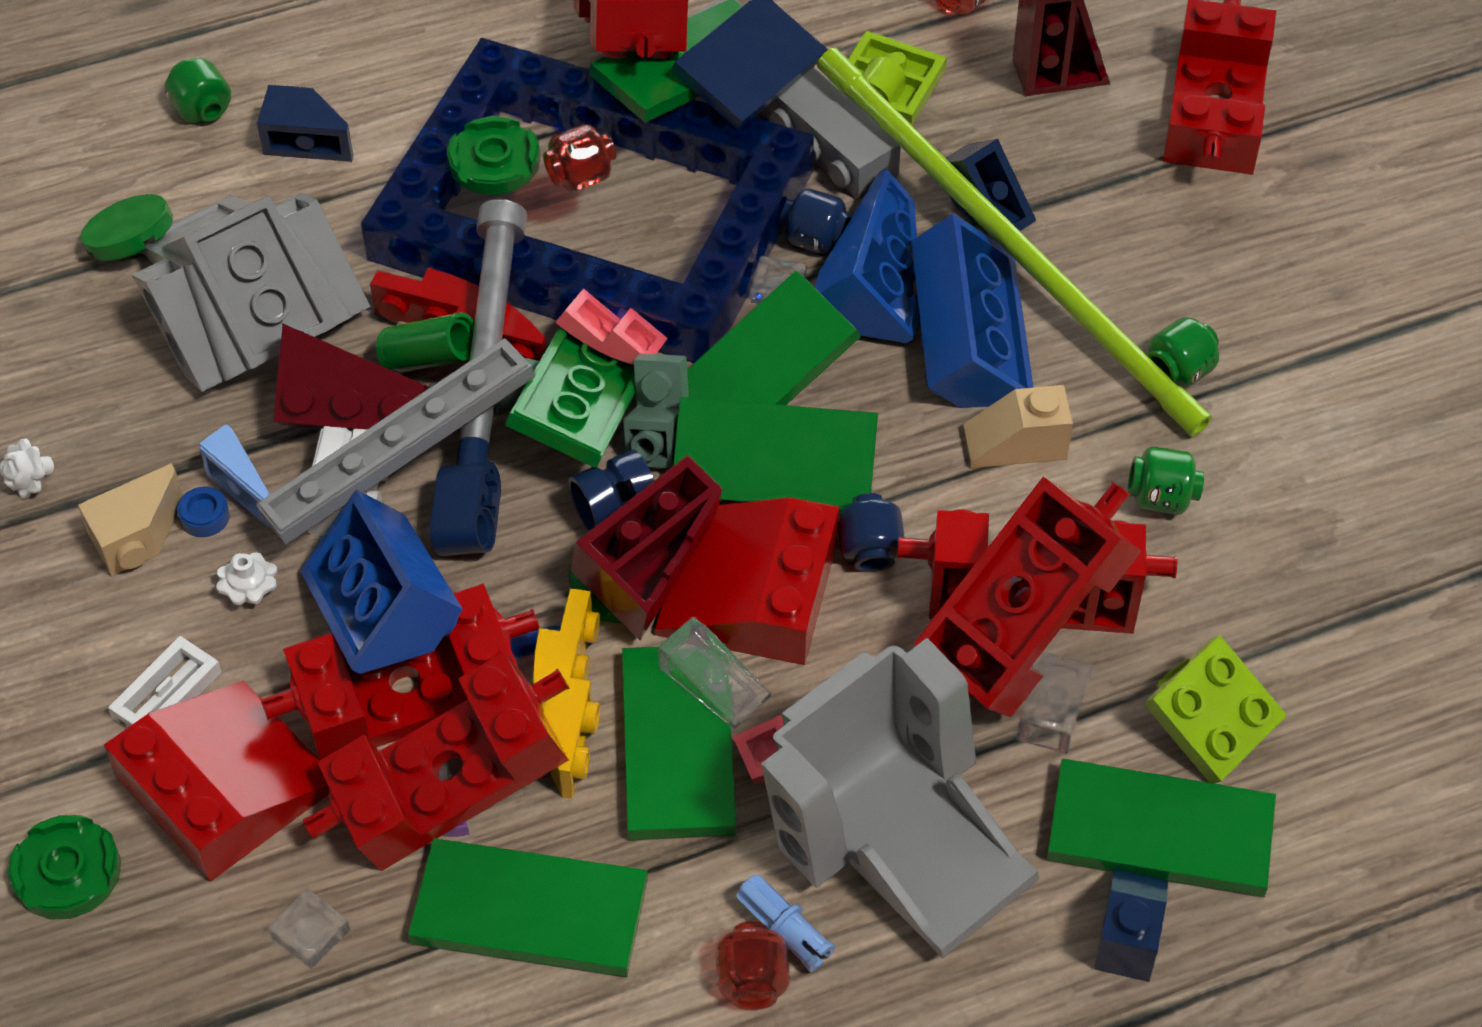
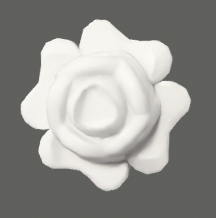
M27 438L20 439L17 444L8 445L7 454L4 455V459L0 463V473L4 478V484L10 487L12 491H18L22 499L29 498L32 493H40L41 479L44 476L51 475L54 471L52 459L49 456L40 457L38 447L31 446Z
M258 552L251 555L235 554L229 564L217 570V576L220 579L216 585L217 591L227 595L234 605H241L244 602L258 604L266 593L276 589L277 581L274 576L277 574V566L266 562L261 553Z

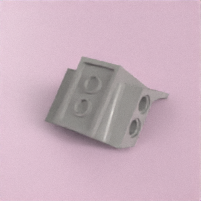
M302 193L277 205L274 204L270 195L253 203L229 195L173 222L167 233L160 240L156 241L154 236L143 242L146 248L139 253L145 255L153 265L132 275L183 375L202 392L280 354L282 323L316 337L350 319L353 315L371 307L317 199Z
M928 638L908 653L898 646H890L873 658L864 651L782 713L784 726L773 735L778 751L761 764L779 850L816 888L850 863L908 924L944 958L1039 880L1038 871L1016 850L966 781L960 776L976 763L968 685L961 672Z

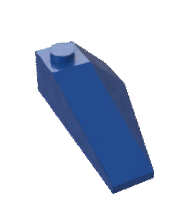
M886 168L877 174L819 271L814 287L858 330L861 336L908 343L915 338L920 319L917 307L918 296L913 295L915 274L913 272L912 266L914 262L911 258L910 249L911 241L917 238L915 200Z

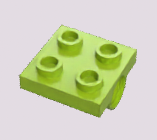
M865 31L848 58L863 74L865 80L912 126L946 71L947 57L869 31ZM846 95L856 105H858L849 95Z
M1221 635L1209 639L1192 657L1184 660L1168 672L1157 683V690L1143 703L1207 781L1214 784L1221 782L1287 716Z

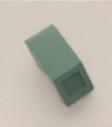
M639 354L633 360L637 407L623 419L626 452L632 449L636 450L643 457L648 467L671 468L674 466L680 397H689L686 356Z

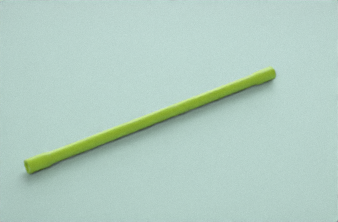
M837 48L827 50L820 57L817 68L842 93L849 95L1160 402L1162 409L1191 437L1197 436L1209 425L1212 415L1183 387L1176 385L865 80L863 74Z

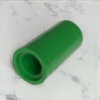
M459 312L386 327L381 330L376 341L378 360L382 367L398 374L469 361L475 321L468 314Z

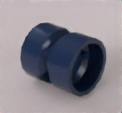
M632 449L606 461L605 470L591 467L569 477L568 486L580 519L587 530L591 531L655 480L643 457L636 450Z

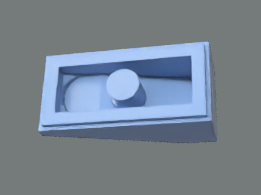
M224 425L199 443L206 475L266 527L272 528L256 506L258 502L270 494L234 431L229 425Z

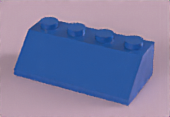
M952 213L911 241L914 262L912 267L916 279L917 307L920 314L922 331L921 343L924 349L926 366L925 380L928 388L935 395L942 396L959 408L989 407L1015 389L1034 387L1016 261L1000 244Z
M358 490L354 491L300 570L351 669L360 674L433 652L442 638L453 631L459 614L463 610L405 514Z

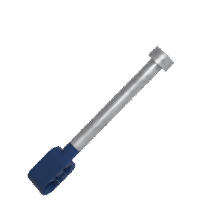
M489 200L484 202L479 208L477 234L485 240L470 361L502 340L513 245L523 240L527 212L521 205L508 200ZM494 405L461 427L456 465L442 466L437 473L430 522V538L432 546L439 556L490 552L494 547L501 497L499 471L493 462L487 461Z

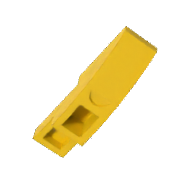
M572 588L569 591L560 631L539 628L533 677L534 683L556 671V669H559L570 687L569 690L563 691L543 703L542 706L546 718L569 761L553 769L550 773L561 796L573 799L577 779L585 780L588 774L590 748L585 747L588 733L596 734L601 708L600 703L593 702L591 681L588 680L590 656L585 655L587 643H596L600 625V613L592 612L591 591Z

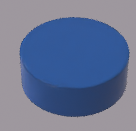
M198 487L188 491L181 497L177 505V514L182 528L185 532L195 537H209L219 533L226 527L230 518V511L225 496L222 492L212 487Z

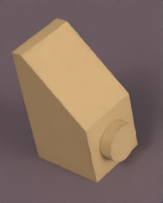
M1064 385L1015 389L963 424V434L970 468L1067 459L1073 421Z
M172 463L78 504L87 533L111 576L127 569H134L142 565L146 560L159 554L176 518L178 502L183 496Z

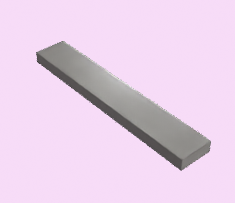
M505 338L258 502L256 506L259 512L284 544L287 545L343 507L355 490L364 493L536 377L532 366Z

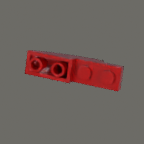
M428 268L422 281L377 270L370 282L375 315L383 316L388 320L410 323L463 312L475 321L479 286L457 276ZM506 302L502 339L505 338L523 358L540 361L546 351L545 336L528 318Z

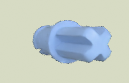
M755 874L740 886L741 888L736 894L738 900L769 930L768 937L772 941L779 939L806 966L809 972L817 970L824 963L809 948V945L821 956L824 955L827 958L831 956L835 945L822 936L801 915L803 909L799 904L792 906L761 875Z

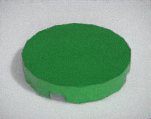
M489 116L473 120L464 125L465 130L459 133L457 137L455 133L449 141L447 159L452 177L463 188L477 194L500 195L514 192L528 184L539 170L541 153L536 134L529 127V132L525 128L520 127L519 121L509 117Z
M154 194L133 196L108 206L92 217L82 229L80 239L87 253L90 256L94 255L95 259L102 261L120 260L136 255L146 247L143 242L154 236L156 241L164 237L172 225L173 214L162 196Z
M58 815L37 823L27 831L29 836L22 841L20 846L17 842L10 854L8 876L17 899L31 913L49 920L72 919L93 911L110 896L120 876L121 858L112 834L105 827L103 829L100 825L95 824L92 819L82 815Z

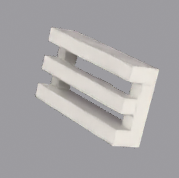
M179 636L108 707L112 719L118 723L123 721L128 728L148 713L199 696L222 673L219 661ZM186 657L190 658L172 677H167ZM156 688V693L136 713L132 712Z

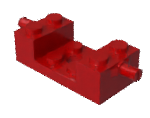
M574 0V9L578 17H585V22L590 23V41L595 51L601 52L602 56L624 58L629 56V52H637L642 58H644V53L647 58H669L674 56V52H686L688 0Z
M1188 0L1181 35L1163 162L1253 175L1262 138L1265 113L1263 99L1277 10L1241 6V0H1223V3ZM1211 95H1220V96L1225 97L1226 99L1215 98V97H1209V96H1211Z
M1043 476L913 644L917 646L928 638L965 677L968 685L969 700L974 696L986 708L1012 717L1044 677L1032 665L1094 586L1109 593L1142 552L1120 534L1117 526L1111 520L1131 494L1112 481L1095 506L1077 500L1065 489ZM1027 580L1031 588L1030 598L1023 606L1013 608L1008 599L1010 588L1018 581Z
M965 509L953 511L937 510L936 528L929 539L898 538L897 559L928 560V565L931 568L929 619L934 618L988 548L989 513H977ZM1112 520L1120 534L1142 552L1109 593L1094 586L1061 629L1134 634L1146 576L1176 578L1177 556L1147 555L1146 524H1133L1121 520ZM1027 580L1018 581L1010 588L1008 599L1013 608L1021 607L1029 600L1031 588Z
M483 583L453 593L463 610L459 614L453 631L443 637L431 653L360 674L351 669L344 654L341 653L333 633L284 648L283 651L290 674L291 689L266 698H260L267 720H270V718L298 709L299 714L306 721L319 760L362 735H365L376 747L383 746L403 738L467 700L468 698L458 679L505 651L518 668L511 650V639L533 631H539L540 626L535 611L530 609V611L504 619L493 607ZM410 677L419 681V685L410 692L400 693L392 689L393 684L401 678Z
M504 651L458 679L468 698L467 700L379 751L365 735H362L321 759L317 763L329 786L331 804L303 819L307 831L315 840L318 836L343 823L349 829L357 848L377 868L383 871L433 841V838H439L569 761L544 714L542 706L543 703L570 689L560 670L556 669L553 673L530 685ZM462 759V768L454 778L450 780L439 779L440 769L447 761Z

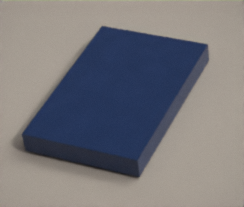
M750 0L674 62L671 71L737 130H740L817 65L820 57L828 49L773 0Z

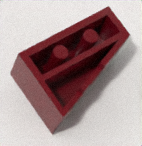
M1019 0L1012 60L1025 97L1110 85L1084 0Z
M282 323L273 422L287 426L323 429L324 426L347 428L349 431H353V429L368 430L430 388Z
M687 455L576 541L570 571L641 641L713 522L723 488Z

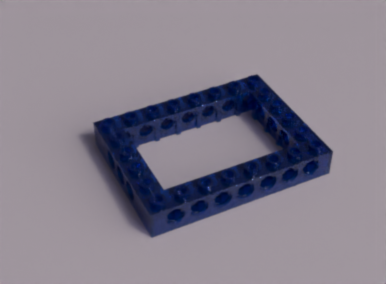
M481 37L362 220L361 228L367 261L421 278L424 277L427 269L431 268L457 276L479 286L485 240L477 234L478 220L444 210L452 196L457 197L461 191L460 184L451 175L447 150L452 136L456 133L457 137L459 133L465 130L464 125L480 118L489 116L500 117V112L523 118L525 123L531 124L534 121L561 129L563 134L572 136L574 133L589 138L587 134L589 133L591 139L604 142V146L612 149L614 146L645 154L646 159L654 161L655 158L685 166L687 171L696 173L698 170L728 179L729 183L736 185L683 284L524 235L522 241L513 245L507 303L513 307L558 320L578 294L585 289L616 316L620 308L627 311L632 308L668 338L659 349V353L686 356L687 362L695 363L730 331L784 228L780 226V216L785 202L788 199L794 201L797 195L804 190L813 173L814 134L756 117L751 119L740 130H737L708 103L698 100H692L645 123L590 76V69Z

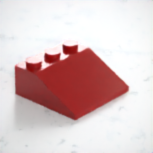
M791 497L718 505L713 522L662 604L655 627V636L700 645L726 644V650L805 665L838 543L839 507Z
M244 680L148 713L104 744L116 778L209 882L329 795V786L317 763L320 760L278 716L267 720L260 697Z

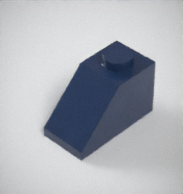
M268 84L257 121L263 155L352 162L354 155L348 123L313 88Z
M998 138L969 143L946 157L1019 231L1037 221ZM951 197L953 204L992 237Z
M1114 868L1094 970L1147 982L1150 981L1158 952L1166 909L1168 880Z

